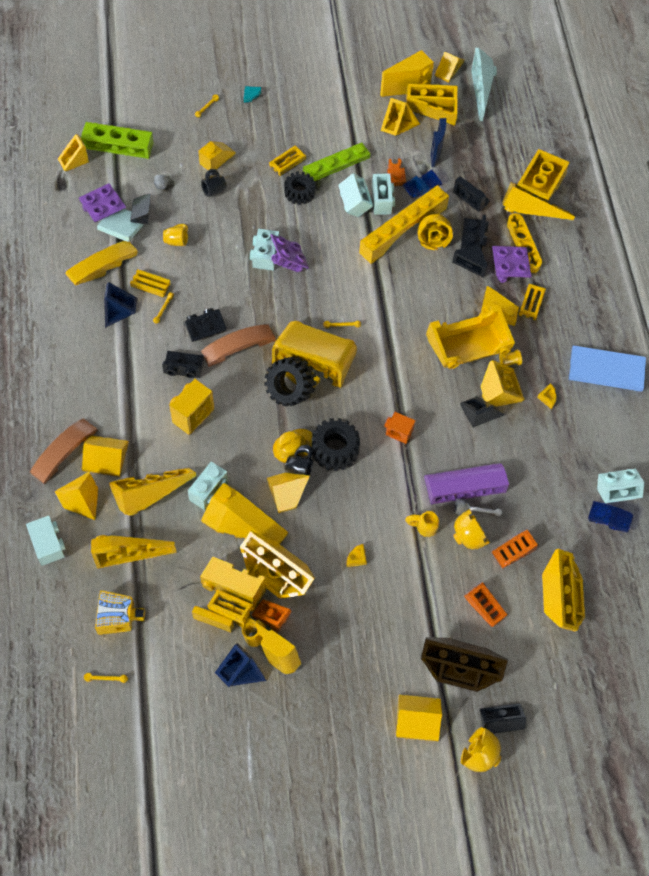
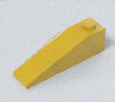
M513 182L510 183L502 202L503 206H505L504 209L511 213L516 211L523 214L574 220L575 218L574 214L553 203L552 205L549 204L542 197H534V194L517 187V184Z
M190 468L166 471L163 473V476L147 474L145 479L135 480V477H129L109 482L119 510L125 515H135L138 511L146 509L194 478L196 472Z
M225 483L212 496L201 519L202 523L216 532L231 534L240 539L246 538L250 531H254L281 544L288 535V531L242 494Z
M100 535L95 539H91V553L97 569L177 553L174 541Z

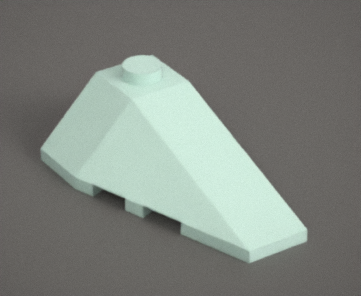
M475 48L471 73L479 121H483L493 78L497 74V68L494 66L493 59L480 48Z

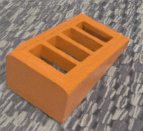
M525 530L493 550L492 554L503 569L536 551L538 544L529 531ZM518 543L522 551H519L515 544ZM508 548L512 549V551L515 554L514 556L511 554ZM502 551H504V553L508 557V560H505V558L501 554Z
M483 582L464 595L469 604L491 627H494L508 615ZM477 593L481 594L479 598L475 597ZM483 599H486L487 602L484 603L483 605H481L480 602H481ZM492 605L493 608L487 612L485 609ZM497 611L499 614L492 619L490 615Z

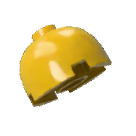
M431 214L419 223L417 230L420 244L426 249L438 250L436 247L443 246L445 248L453 238L452 226L444 216Z
M469 509L456 519L454 523L456 533L453 537L458 545L463 544L468 549L476 550L488 545L490 541L488 538L484 540L486 538L485 533L475 516H469L472 514Z
M480 727L469 738L468 741L471 744L468 751L464 747L460 760L462 765L474 772L488 771L492 767L498 766L501 761V745L498 738L488 729Z

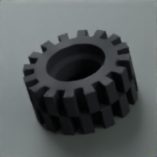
M299 171L296 172V175L291 173L290 176H287L284 182V193L289 202L292 200L293 204L298 202V205H301V202L303 204H306V201L310 202L315 194L314 178L310 177L308 173L305 175V172L299 174ZM295 186H304L306 189L298 191L293 188Z

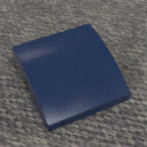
M446 118L439 119L438 131L433 133L430 152L431 167H435L441 157L446 131Z

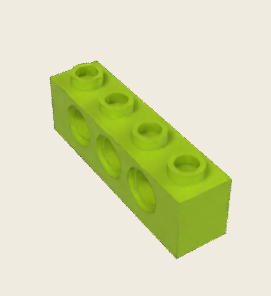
M85 122L80 137L86 149L149 159L154 144L152 132Z

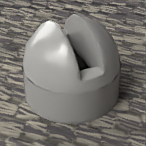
M156 175L154 177L155 187L160 190L165 189L168 185V177Z

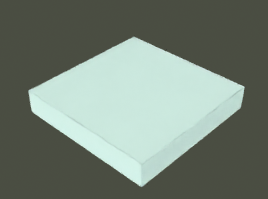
M122 209L102 219L97 228L102 232L129 242L144 224L131 223V211Z

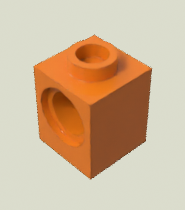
M394 412L392 418L388 417L384 426L387 428L386 436L407 444L414 430L416 420Z

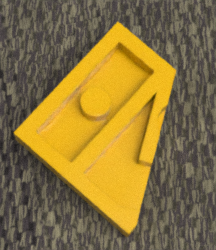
M487 286L481 312H490V306L500 304L507 324L515 326L519 307Z

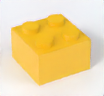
M196 379L191 383H187L183 391L170 401L169 407L172 423L190 435L213 412V392Z

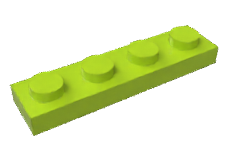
M361 142L303 166V172H305V175L307 173L310 174V177L317 181L369 159L370 153Z

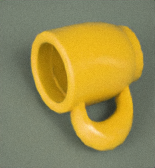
M178 224L163 231L164 243L171 246H186L188 242V226L186 224Z
M432 511L424 512L422 515H409L405 518L406 523L417 527L418 532L424 537L434 536L438 531L439 518Z

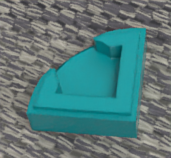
M245 86L244 103L252 102L253 99L259 97L261 87Z

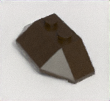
M426 637L421 654V660L437 682L475 692L502 681L508 663L507 658L488 648L447 637Z

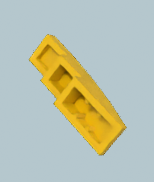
M122 241L80 261L68 269L65 274L76 286L105 276L107 270L119 267L123 260L137 256L138 250L130 241Z

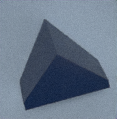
M110 282L106 285L104 297L105 328L135 314L138 300L137 297Z
M238 643L233 646L215 671V674L228 687L267 681L253 658Z

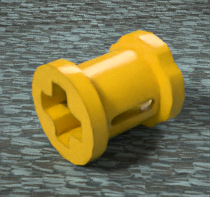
M515 349L514 352L504 355L499 353V361L506 366L522 365L521 352Z

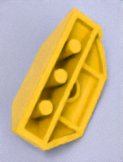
M250 531L240 546L246 569L250 571L249 575L258 578L260 575L264 576L266 589L279 599L305 595L315 580L307 564L275 540Z
M556 549L542 574L544 613L560 628L575 632L578 631L579 626L585 619L583 579L574 561L573 553Z

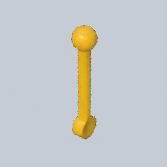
M214 94L212 99L200 111L195 112V116L201 117V113L214 101H218L219 96Z
M169 292L157 317L153 318L155 324L160 322V317L170 300L173 299L174 293Z
M358 320L345 323L325 321L323 327L325 329H329L331 326H355L358 328L361 326V322Z
M91 673L84 675L86 682L92 680H113L126 683L128 680L126 675H121L120 677L94 676Z

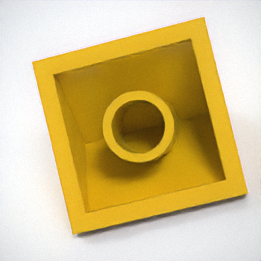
M91 435L83 444L82 471L120 477L129 441Z
M399 695L396 737L439 741L442 718L441 699Z

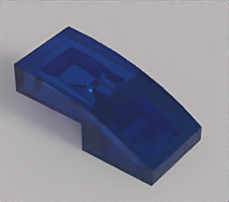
M431 169L419 178L416 175L403 184V187L411 198H416L426 194L435 186L442 185V182Z
M593 501L588 519L589 522L608 525L609 529L629 533L634 514L612 505Z

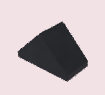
M480 245L458 249L454 252L452 263L484 278L488 265Z

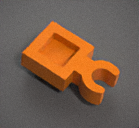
M398 158L397 164H393L392 160L389 159L387 174L390 173L391 183H394V186H406L405 169L401 168V159Z

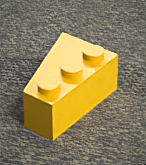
M407 84L406 103L412 112L436 120L446 118V123L455 126L457 119V86Z
M215 557L211 558L200 576L202 586L208 591L220 590L249 602L254 606L253 611L266 592L264 576L260 575L258 578L249 575L250 571L243 569L241 572L235 569L233 564Z

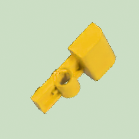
M251 616L246 617L244 625L233 620L235 624L242 628V634L246 643L251 647L261 645L268 663L282 673L291 674L301 665L296 647L273 630L268 631L261 621H254L250 618ZM257 632L254 636H249L250 633Z

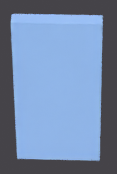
M573 345L571 349L569 380L642 392L644 389L646 357Z

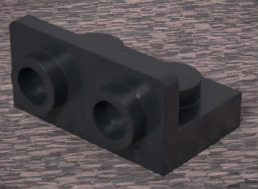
M461 176L455 180L453 193L475 210L480 212L489 204L490 200L486 195L474 187L468 180Z
M483 214L482 220L464 218L460 249L480 245L482 249L483 246H486L487 236L484 233L488 231L489 222L486 221V215Z
M214 308L203 311V315L197 316L193 314L186 317L187 320L183 324L184 327L186 326L191 342L227 330L219 309L214 310Z
M167 351L166 359L162 363L163 372L170 376L180 375L187 378H200L204 355Z

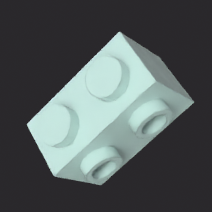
M353 173L339 184L340 195L345 205L344 209L348 214L360 217L373 207L364 178Z
M390 173L373 174L372 197L374 215L391 214L392 207H395V197H392L394 183H391Z
M258 229L257 235L253 237L254 250L250 251L249 260H252L253 268L274 271L275 264L271 261V257L277 253V250L270 235L279 236V231Z
M210 462L189 488V501L206 510L212 496L223 483H228L227 471Z
M636 468L598 474L597 490L605 504L643 498L644 481Z
M46 516L26 524L41 566L65 558L63 550L66 548L62 538L58 539L56 533L60 532L56 521L52 522L50 516Z

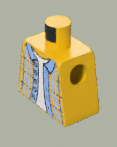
M100 590L95 624L98 635L129 632L132 629L133 620L144 621L145 609L134 608L132 597Z

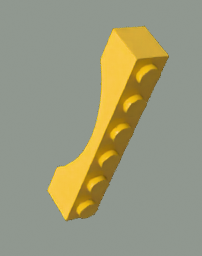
M438 185L360 240L359 253L372 264L382 257L391 245L408 229L421 222L426 216L440 214L446 210L449 195Z

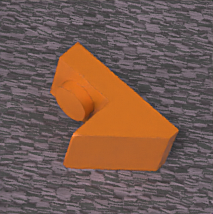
M263 599L251 616L255 620L269 625L278 634L289 619L292 611L289 608Z

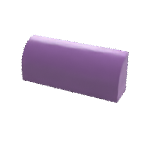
M501 463L424 475L431 505L456 501L457 498L469 499L506 493L509 486L505 469Z

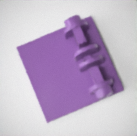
M110 183L78 198L83 205L84 212H88L94 222L126 208Z
M270 235L277 250V253L271 257V261L274 264L282 265V267L295 272H301L303 268H309L301 246L297 242L288 241L282 236Z
M492 246L496 276L501 283L506 282L508 277L531 278L527 247Z

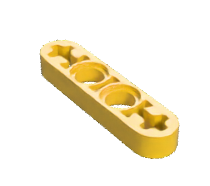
M513 213L508 218L507 227L516 247L531 248L532 251L527 252L531 273H536L541 268L542 259L524 218L518 213ZM522 233L526 237L521 239L517 234Z

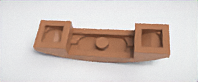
M269 325L251 326L214 341L201 350V353L204 355L208 367L225 361V357L256 344L261 347L276 341V338Z
M84 418L77 421L62 432L46 448L33 465L30 473L45 484L58 471L57 467L82 442L85 443L91 435H94L98 429Z

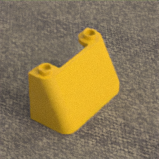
M500 304L490 306V312L484 313L483 311L477 317L447 325L446 322H443L440 325L439 320L430 322L426 337L444 368L454 369L460 364L499 353L504 355L511 351L515 342Z
M291 321L272 347V364L284 358L300 357L302 361L306 360L309 362L308 366L323 372L324 378H328V376L332 378L333 386L341 388L357 353V346L351 339H344L307 326L300 321Z

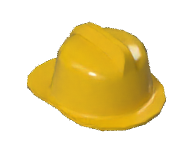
M296 429L283 433L273 445L274 456L279 461L286 463L287 458L293 456L300 446L309 445L312 447L313 433L306 429ZM300 452L298 455L304 457L308 454L306 452Z

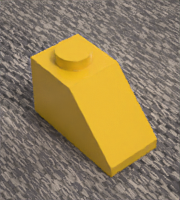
M210 141L198 150L199 163L207 170L218 169L236 154L225 143Z

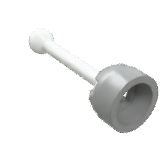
M459 498L455 502V514L461 515L470 509L492 513L496 516L502 515L501 509L492 510L472 507L466 500Z

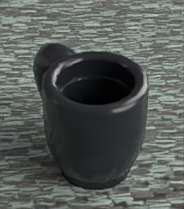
M209 169L205 174V178L201 180V187L207 197H211L226 189V181L216 169Z
M302 445L293 456H289L285 464V470L291 474L310 476L313 468V460L311 459L313 450L311 446ZM306 452L308 457L299 456L298 454Z

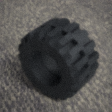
M295 356L274 362L267 369L269 373L265 374L264 377L267 379L264 382V386L268 387L266 392L271 394L270 399H276V404H282L285 407L289 405L294 406L309 399L312 396L311 393L315 391L313 386L317 384V381H314L316 374L311 371L313 367L307 365L309 362L306 360L302 361V358H295ZM287 371L293 374L296 379L295 391L290 390L285 384L284 378Z
M330 418L329 422L326 420L322 421V426L318 424L316 431H313L312 455H314L315 462L319 461V466H326V470H330V468H333L334 471H338V468L345 470L346 466L351 467L353 462L357 460L360 448L358 430L355 431L356 427L353 424L349 425V421L342 422L341 418H338V421H334V418ZM330 440H340L346 446L340 450H333L327 447L326 443Z

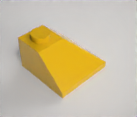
M494 360L490 361L481 384L483 400L496 407L524 401L525 399L514 368Z

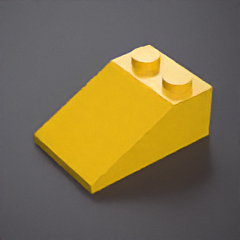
M420 50L382 71L380 95L386 97L406 94L407 84L431 85L434 62Z
M538 149L518 182L517 187L549 200L566 176L570 162Z

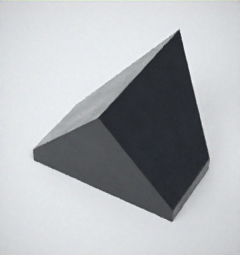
M477 396L460 403L473 428L506 415L494 409L493 405Z

